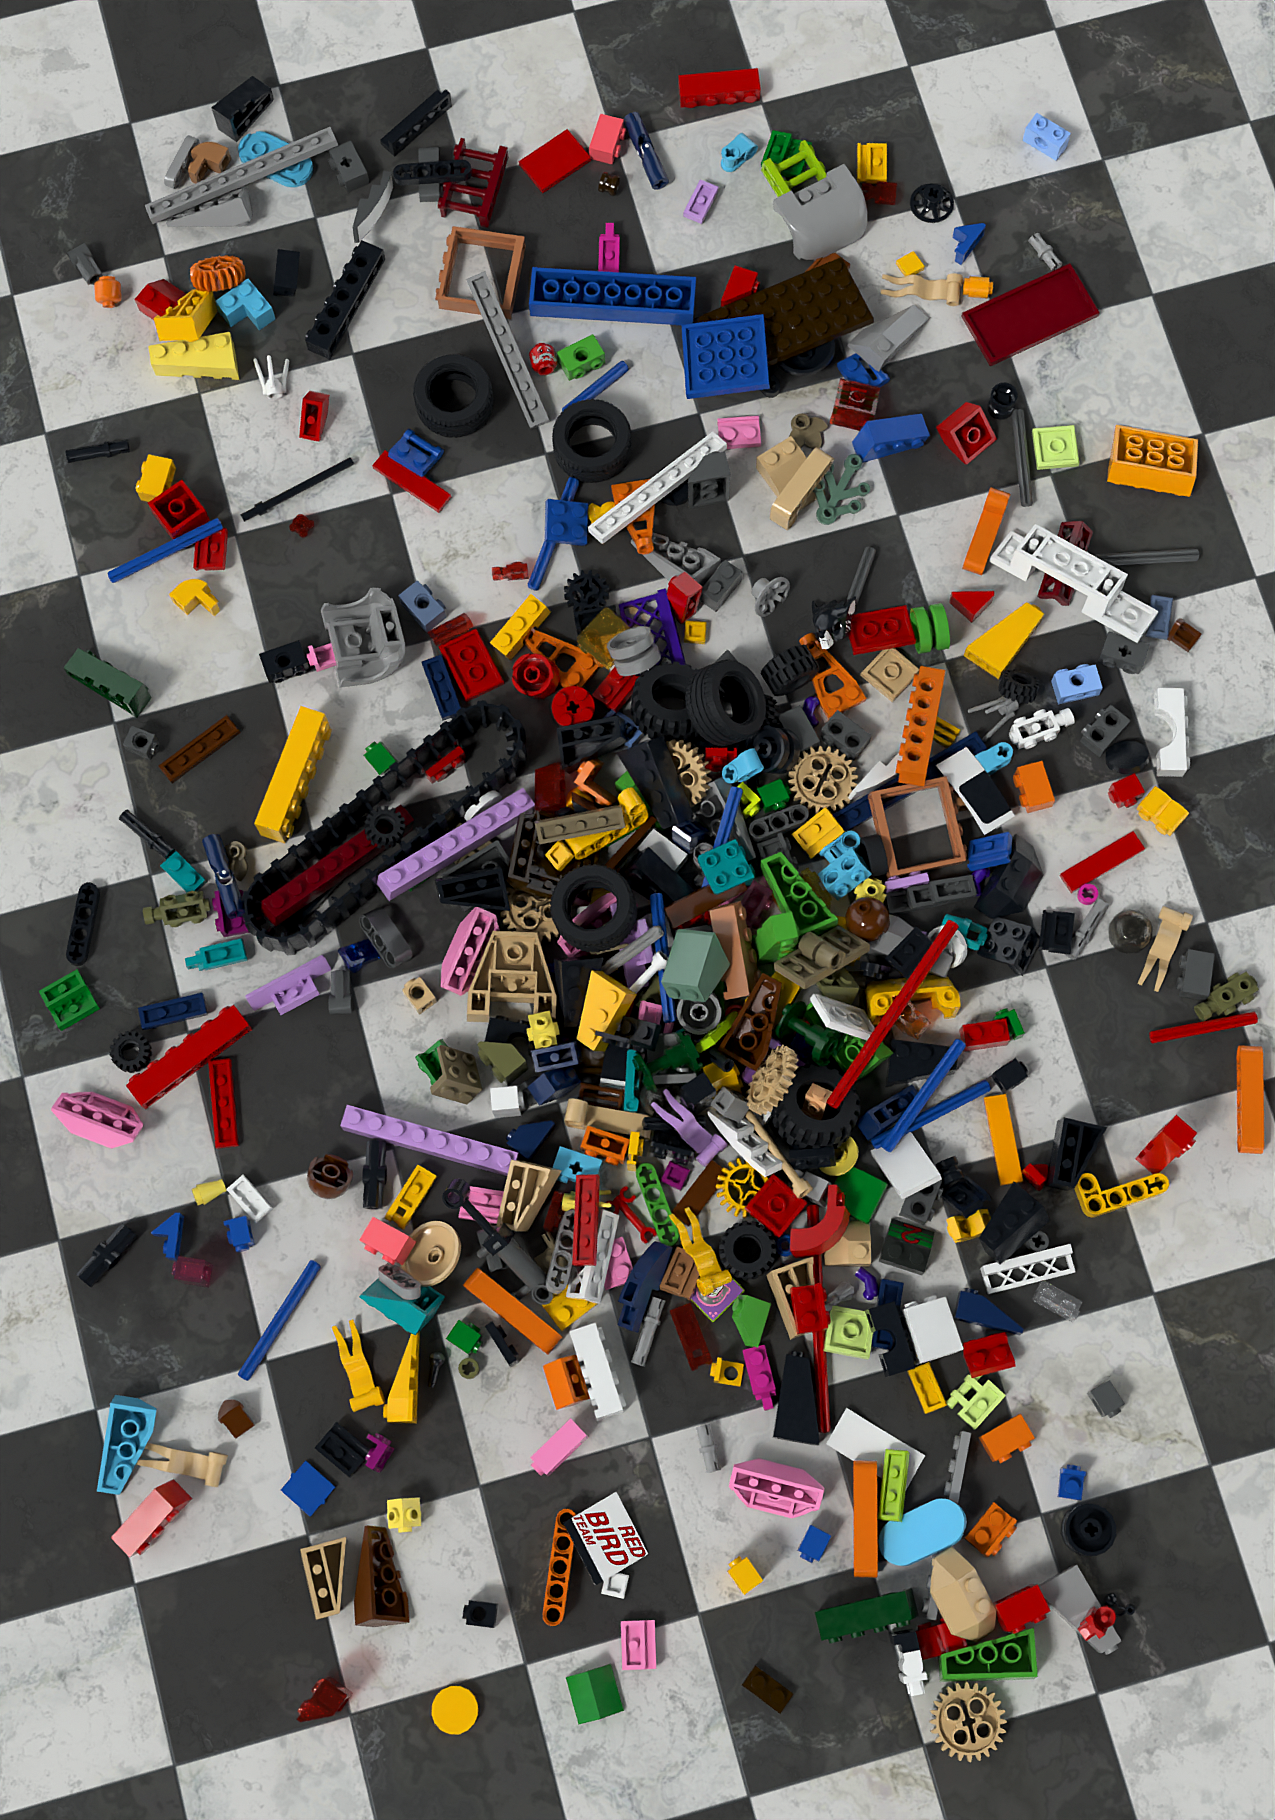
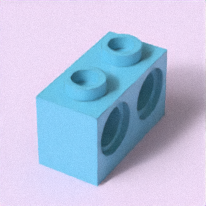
M852 847L818 873L826 890L837 901L872 875L864 859Z

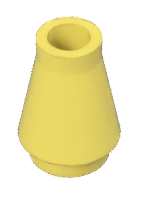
M222 1179L197 1184L195 1188L191 1189L197 1205H206L227 1191Z

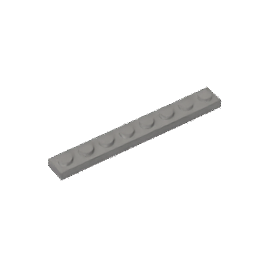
M481 272L466 279L530 429L532 430L550 422L486 272Z
M964 1431L959 1432V1436L955 1435L953 1449H956L955 1459H950L948 1472L952 1473L950 1482L946 1481L944 1495L947 1496V1499L958 1504L971 1437V1433ZM942 1550V1551H940V1552H937V1553H935V1554L932 1555V1557H931V1565H932V1559H933L935 1556H937L938 1554H940L941 1552H943L944 1550ZM928 1575L926 1589H930L931 1575ZM929 1591L928 1599L924 1598L922 1612L925 1613L924 1618L936 1620L938 1607Z

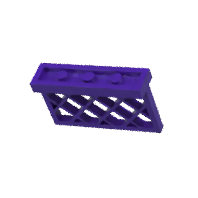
M666 588L657 590L658 593L618 604L624 631L632 628L634 624L644 626L636 622L642 612L651 616L645 626L650 627L654 619L662 622V627L658 633L651 630L652 634L655 635L653 643L656 644L659 638L667 643L664 651H660L661 659L656 663L657 666L660 665L664 657L670 660L672 664L673 662H679L680 665L686 664ZM656 600L657 608L653 613L644 609L648 602ZM634 607L638 611L634 618L631 619L626 616L624 609Z

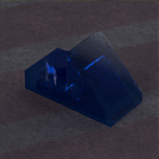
M369 938L338 949V953L347 968L353 973H357L363 965L381 959Z

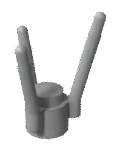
M1002 696L996 700L968 709V713L991 707L985 710L986 714L998 710L1001 715L1006 714L981 739L983 742L990 738L1008 719L1015 716L1014 711L1019 709L1017 700L1014 702L1011 701V698L1007 699Z

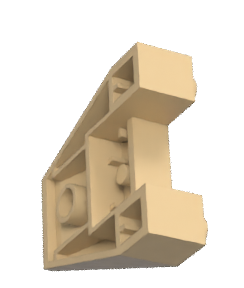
M492 932L468 991L467 1022L489 1023L490 1002L534 1003L533 1014L550 1011L552 1022H555L557 996L537 933Z

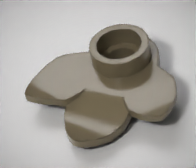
M797 414L791 420L792 431L789 437L792 436L800 449L804 444L811 449L821 448L822 438L820 432L825 431L828 426L819 417L809 418L805 414ZM803 423L805 426L799 427L797 424Z
M233 841L228 846H224L229 859L228 869L232 870L238 881H242L248 870V863L245 860L247 850L243 843ZM236 848L237 854L234 856L233 850Z

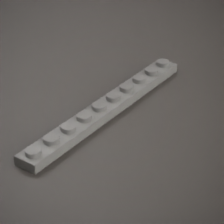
M331 127L325 128L146 204L147 213L152 224L336 147L338 143Z

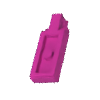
M606 223V232L599 237L598 271L619 272L620 237L619 234H614V223Z
M765 1345L742 1350L753 1396L755 1395L756 1400H762L764 1411L773 1409L771 1397L776 1396V1388Z

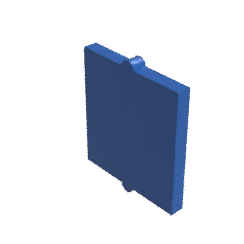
M305 1461L295 1473H291V1478L282 1487L281 1491L311 1517L321 1504L326 1503V1498L336 1487L311 1464Z

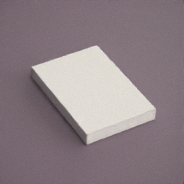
M815 993L810 998L811 1003L828 1028L864 1040H868L875 1029L863 1009Z
M911 1132L902 1136L892 1152H887L882 1147L871 1150L872 1156L902 1200L942 1180L941 1174Z

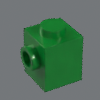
M374 741L365 748L367 752L363 756L379 775H383L390 769V765L398 762L383 742L376 743Z
M778 779L757 788L756 795L761 799V806L766 814L773 810L778 812L786 808L787 804H789L791 792L788 785H783L782 780Z
M458 1320L446 1337L450 1343L469 1356L472 1352L476 1354L483 1344L481 1341L483 1336L479 1334L481 1329L471 1322L466 1325Z

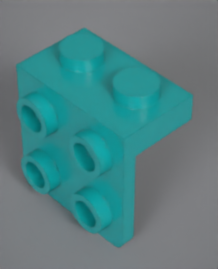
M736 839L698 856L697 861L713 893L716 895L745 883L746 887L754 883V876H756L754 868L751 864L748 865L745 859V850L742 845H738Z

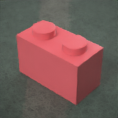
M600 114L589 146V156L592 160L613 165L615 157L618 158L620 154V141L624 140L626 135L623 119Z
M372 1217L359 1241L366 1245L364 1247L365 1250L374 1255L377 1252L383 1254L382 1259L392 1265L395 1262L403 1265L416 1244V1241L408 1235L375 1217Z

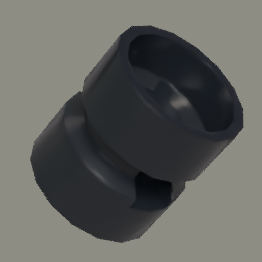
M1004 382L996 384L992 388L987 408L993 418L1004 420L1012 415L1018 398V392L1012 384Z

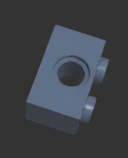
M417 580L398 597L400 604L423 630L428 633L446 618V607L439 599L435 600L431 596L433 593L426 584L422 586ZM422 603L429 604L426 608L419 607Z

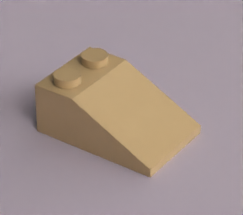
M792 436L759 455L756 458V469L778 497L807 458ZM818 484L816 488L821 489V485ZM814 492L810 494L799 510L817 500Z

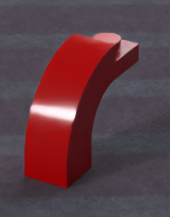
M828 1185L827 1211L824 1218L817 1225L805 1229H791L790 1251L795 1258L813 1257L831 1249L845 1233L850 1213L846 1206H844L845 1195L844 1192H841L838 1185Z

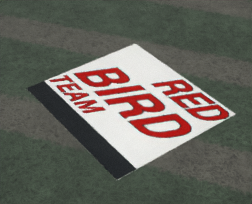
M617 1492L564 1522L595 1586L648 1554Z

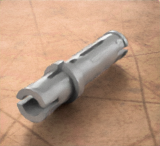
M1096 899L1078 931L1073 933L1071 954H1065L1068 958L1076 960L1084 945L1089 943L1091 933L1109 907L1105 901Z
M651 1297L647 1314L643 1317V1327L631 1363L645 1367L657 1325L660 1326L661 1321L659 1319L665 1303L664 1300Z

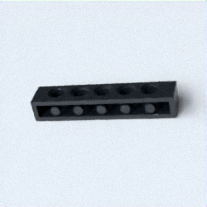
M361 240L358 246H355L351 260L343 267L341 278L337 279L334 283L332 294L325 299L322 312L316 315L313 328L306 333L305 341L309 351L329 360L331 359L385 261L383 249ZM333 314H338L337 317H331ZM324 331H329L327 334H321Z

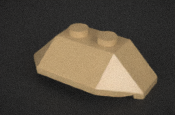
M948 1547L932 1559L933 1569L930 1593L951 1634L973 1642H979L995 1630L996 1609L975 1568L953 1547Z

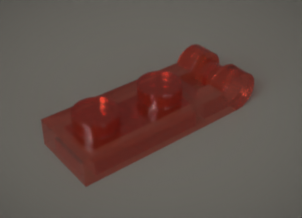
M691 1303L669 1310L691 1371L697 1370L698 1366L712 1364V1358ZM700 1349L702 1355L694 1358L692 1352Z

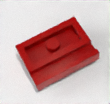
M226 528L195 543L193 568L196 571H199V569L225 570L228 530Z
M614 667L591 696L593 700L608 709H612L617 714L633 694L635 681L638 677L636 675L621 676Z
M706 748L705 761H708V764L705 766V769H709L712 772L722 771L725 765L737 758V748H734V751H727V748Z

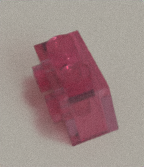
M754 880L741 900V905L746 910V925L751 932L753 928L758 929L763 920L760 917L764 910L768 911L774 901L771 899L773 890Z

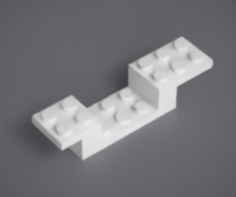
M1036 524L1025 538L1010 531L992 554L989 561L1025 582L1035 569L1038 568L1087 595L1088 597L1082 609L1083 614L1136 643L1139 642L1158 614V611L1121 591L1128 574Z

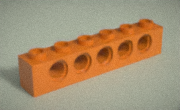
M920 666L919 674H914L912 686L916 687V690L911 691L909 703L913 705L912 708L907 709L906 721H909V726L904 725L902 738L906 739V742L900 745L899 756L903 757L902 761H897L895 772L899 774V783L923 787L925 785L945 670Z

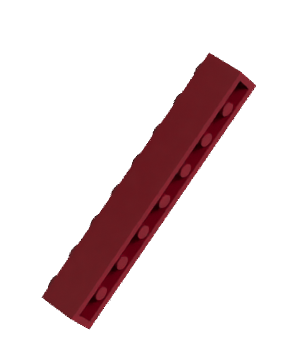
M400 804L395 808V813L400 812L401 818L404 817V837L413 831L414 819ZM381 821L376 826L377 830L382 834H389L393 830L392 824L387 821ZM364 829L262 900L261 911L274 927L278 926L386 850L385 845H382L381 849L377 848L378 844L373 846L371 840H367V834H365Z

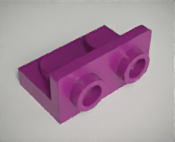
M219 890L215 891V898H212L214 911L218 912V918L215 919L217 932L220 931L223 937L250 933L244 924L243 916L237 918L236 915L234 919L227 917ZM239 890V891H240V894H241V897H242L244 891H243V890Z
M378 1433L375 1436L368 1434L366 1438L376 1443L377 1446L376 1448L372 1447L365 1458L367 1460L365 1465L380 1473L394 1451V1448L389 1446L392 1441Z

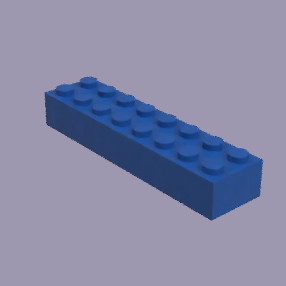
M532 267L529 298L530 316L667 325L693 324L696 277Z

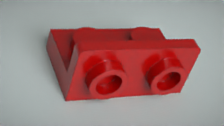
M821 1282L814 1285L790 1288L797 1334L821 1332L828 1329L831 1320L829 1311L825 1309L824 1302L827 1301V1294L825 1288H822Z
M1006 1332L995 1333L980 1339H972L962 1344L964 1348L963 1357L971 1378L1016 1367Z

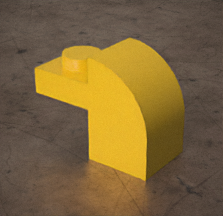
M185 580L169 594L172 602L187 615L199 603L213 616L220 611L217 604L219 601L210 593L211 590L208 584L202 580Z
M979 1209L975 1214L966 1219L963 1216H953L946 1219L948 1224L947 1231L953 1238V1241L959 1243L979 1237L991 1219L988 1209Z

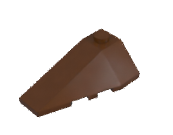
M762 973L718 1048L728 1058L756 1072L769 1050L782 988L781 982Z
M369 1525L364 1527L354 1598L355 1626L381 1627L410 1623L408 1597L406 1591H402L399 1582L401 1575L400 1571H396L392 1559L394 1552L386 1527Z

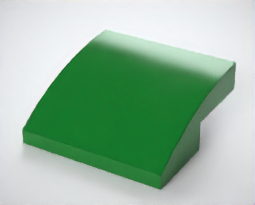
M773 130L761 162V167L763 161L771 158L773 163L779 164L799 153L800 143L803 140L793 139L790 133ZM803 159L781 171V176L792 179L804 172L807 162Z
M78 969L39 991L46 1007L51 1012L61 1031L100 1009Z
M852 1167L847 1173L839 1175L834 1184L838 1185L841 1192H844V1206L849 1211L850 1217L868 1225L888 1186L887 1183L855 1167Z

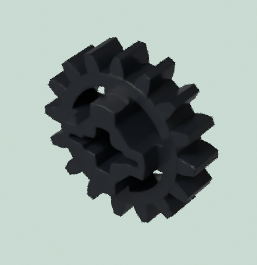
M581 570V575L578 576L576 573H573V580L567 579L569 586H564V592H566L564 599L568 600V607L574 606L573 612L600 608V605L606 606L605 600L609 599V593H607L609 585H605V578L600 579V573L594 576L592 575V570H589L588 574ZM588 587H589V591H590V592H588V594L586 595V598H584V594L586 593V591H587V589H588Z

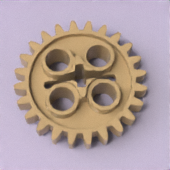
M676 739L666 741L677 773H680V770L686 768L689 764L691 765L690 768L678 776L689 805L693 807L695 804L700 803L702 798L707 796L705 791L710 789L706 784L712 780L706 776V774L711 772V770L705 769L708 761L703 762L701 760L704 754L698 755V747L691 749L690 742L684 745V740L678 742Z
M819 746L818 752H815L811 747L810 754L808 755L803 751V759L799 757L797 764L792 769L793 771L789 772L788 777L792 779L788 780V785L794 786L790 789L791 794L796 793L794 801L801 800L800 805H808V812L814 808L815 814H817L820 810L827 807V809H831L833 813H836L837 806L840 809L844 808L843 802L850 804L851 800L848 796L858 785L854 783L858 780V776L852 775L856 772V767L850 768L852 760L845 761L846 754L839 756V749L832 753L830 746H828L826 751H823L822 746ZM819 763L823 766V769L815 770L812 765ZM831 764L832 768L827 774V779L823 782L818 796L815 797L814 793L819 786V781L822 780L828 765ZM834 772H839L842 774L843 777L841 779H835L833 778L832 774ZM811 782L814 787L807 789L803 786V783ZM831 791L834 796L827 798L823 795V792Z
M507 887L510 911L504 910L500 912V916L505 918L503 925H509L507 931L535 932L538 935L540 944H542L543 938L551 942V935L558 937L559 933L552 918H547L544 915L550 911L551 905L548 902H551V899H538L534 894ZM524 901L527 905L521 908L516 906V903ZM532 907L539 909V912L532 910ZM533 920L536 924L530 927L525 925V921Z
M782 1045L781 1047L777 1046L776 1050L772 1049L771 1054L767 1053L766 1059L763 1060L758 1071L752 1075V1082L748 1084L750 1089L746 1092L748 1094L746 1098L748 1103L746 1105L751 1111L759 1115H766L768 1111L772 1112L773 1106H778L779 1100L783 1101V1095L788 1093L789 1086L793 1084L791 1080L796 1076L794 1071L798 1068L796 1066L798 1062L797 1054L794 1050Z
M968 1681L964 1682L963 1688L956 1682L955 1690L947 1686V1695L939 1692V1696L942 1699L941 1702L933 1701L938 1707L937 1710H930L932 1714L936 1715L935 1719L929 1720V1723L936 1725L930 1732L938 1733L939 1735L934 1741L936 1743L943 1742L941 1746L942 1751L950 1748L948 1756L952 1757L957 1753L959 1761L962 1760L964 1755H966L968 1762H971L972 1755H975L976 1759L981 1761L980 1753L982 1752L989 1757V1748L997 1750L994 1742H1003L998 1736L999 1733H1006V1730L1000 1728V1724L1007 1723V1720L1000 1718V1715L1004 1714L1005 1710L997 1709L1001 1701L996 1700L993 1702L992 1699L995 1693L991 1692L986 1695V1686H983L979 1691L978 1683L974 1682L972 1688L969 1687ZM975 1699H978L982 1706L981 1710L977 1713H973L970 1710V1703ZM961 1700H964L967 1716L973 1718L970 1726L975 1737L974 1743L971 1742L968 1726L962 1724V1721H965V1715L961 1708ZM951 1706H956L959 1710V1715L956 1719L951 1720L947 1716V1710ZM982 1723H985L989 1730L988 1734L984 1737H980L977 1734V1727ZM958 1730H963L966 1734V1739L962 1743H956L954 1740V1734Z

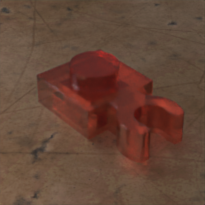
M877 181L876 186H872L870 183H862V190L869 191L868 193H863L865 200L875 198L874 204L895 205L897 183Z
M513 562L511 565H506V567H492L493 580L498 581L507 578L508 581L529 579L527 563Z
M554 1191L543 1226L546 1231L553 1232L554 1227H559L562 1217L559 1214V1209L563 1200V1193Z

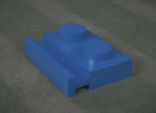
M1009 832L969 841V864H967V867L970 871L1010 863L1009 855L1012 849V835Z

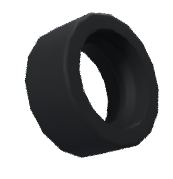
M878 834L862 837L860 839L861 856L872 873L869 877L887 874L888 862L881 837Z

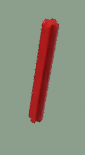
M1256 1012L1155 1030L1149 1032V1038L1151 1043L1252 1025L1258 1023V1017Z

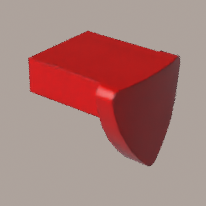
M1030 1163L1021 1170L1022 1176L1037 1191H1041L1046 1183L1048 1165H1032Z

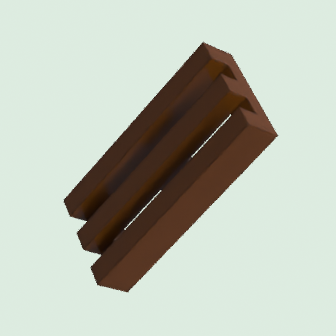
M581 1082L578 1099L583 1100V1096L618 1102V1106L583 1100L588 1102V1105L621 1111L625 1089ZM584 1089L619 1094V1097L587 1092Z

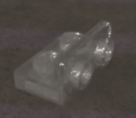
M1044 1280L1040 1282L1031 1299L1071 1322L1077 1319L1080 1313L1078 1310L1082 1304V1301Z

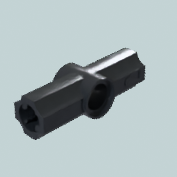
M367 1141L366 1163L363 1165L362 1172L364 1209H383L384 1185L387 1182V1165H385L386 1141Z
M122 1223L107 1240L102 1241L93 1250L92 1257L76 1275L92 1288L107 1270L112 1269L120 1261L122 1253L136 1239L137 1235Z

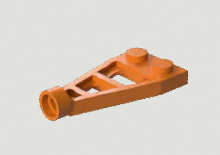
M650 479L611 485L615 506ZM656 504L626 526L636 544L637 552L642 555L649 554L654 550L652 537ZM647 521V529L635 530L633 522Z
M534 628L527 633L523 640L533 654H540L544 657L546 656L538 649L543 642H547L555 646L556 650L549 657L554 663L556 658L562 653L573 656L576 659V662L567 672H562L558 668L561 678L559 685L563 688L568 686L584 688L602 665L601 661L586 650L537 631Z
M809 633L799 640L801 645L807 646L815 660L823 657L831 667L822 673L817 672L812 679L816 696L819 699V705L828 720L837 710L844 713L866 701V697L857 681L826 649H822L814 633ZM833 674L843 682L844 686L829 694L825 690L823 680Z

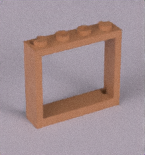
M452 226L451 235L449 234L446 240L448 250L443 254L444 270H440L439 273L440 288H436L435 300L438 301L439 309L481 315L476 301L448 297L459 243L513 251L503 305L500 304L505 318L511 319L526 248L525 237Z
M947 776L926 780L924 787L906 784L873 791L868 794L876 834L881 837L888 862L887 879L894 876L909 875L917 871L924 872L962 864L966 861L967 847L965 844H962L961 836H963L961 824L957 823L956 815H958L956 803L952 802L951 794H953V787L948 782ZM938 788L954 858L897 869L881 799Z

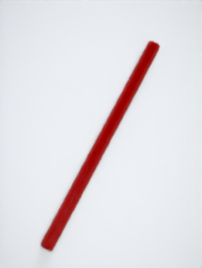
M948 920L827 1099L828 1105L835 1109L840 1106L958 930L959 926L954 921Z
M818 1205L807 1206V1227L810 1228L820 1222ZM821 1254L813 1256V1278L815 1284L821 1282L823 1288ZM825 1331L813 1332L819 1433L830 1432L826 1352L823 1351Z

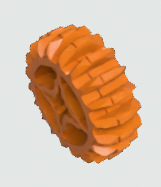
M228 255L212 256L211 258L199 260L198 263L193 264L190 268V278L193 287L203 292L224 291L225 289L237 287L238 284L245 280L246 274L243 261L238 257Z

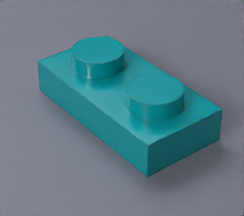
M177 851L160 865L186 893L198 891L207 883Z

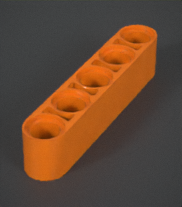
M1239 1045L1236 1057L1238 1153L1262 1154L1264 1150L1262 1046Z
M476 1268L463 1284L467 1290L547 1355L550 1354L562 1339L558 1332L479 1268Z
M854 1460V1577L877 1578V1461Z
M570 1509L561 1510L557 1514L543 1607V1620L550 1626L560 1624L565 1615L574 1543L566 1527L561 1524L560 1519L564 1513H570L573 1517L576 1516V1513ZM562 1536L570 1540V1546L566 1550H560L557 1546V1541ZM558 1560H563L567 1565V1569L563 1574H558L554 1570V1564ZM554 1584H559L563 1588V1595L559 1598L553 1597L550 1593V1589ZM551 1608H556L560 1612V1618L556 1622L550 1621L547 1617V1612Z

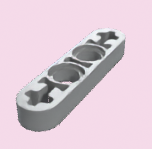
M573 1209L566 1211L561 1219L546 1278V1287L553 1294H559L564 1291L572 1268L573 1244L565 1246L562 1244L561 1238L568 1236L573 1242L574 1225L571 1230H567L570 1224L569 1218H574L575 1210ZM564 1257L568 1265L565 1267L559 1266L556 1263V1258ZM557 1273H561L559 1278L560 1285L556 1287L554 1286V1279Z

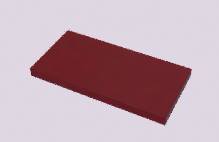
M1069 263L962 312L961 317L991 367L1097 318L1100 312Z

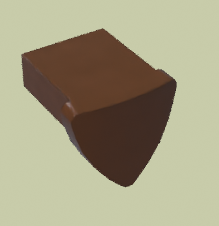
M1179 618L1171 628L1167 640L1174 642L1189 652L1202 633Z
M225 1400L219 1409L218 1421L221 1424L223 1423L236 1439L255 1425L239 1401Z

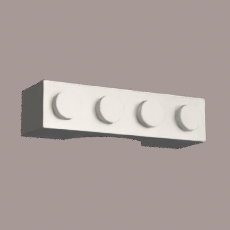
M1158 688L1154 694L1155 716L1164 719L1172 730L1171 744L1160 749L1156 755L1157 776L1183 777L1190 768V758L1186 757V749L1189 748V737L1185 734V729L1188 728V716H1185L1188 699L1184 695V688Z

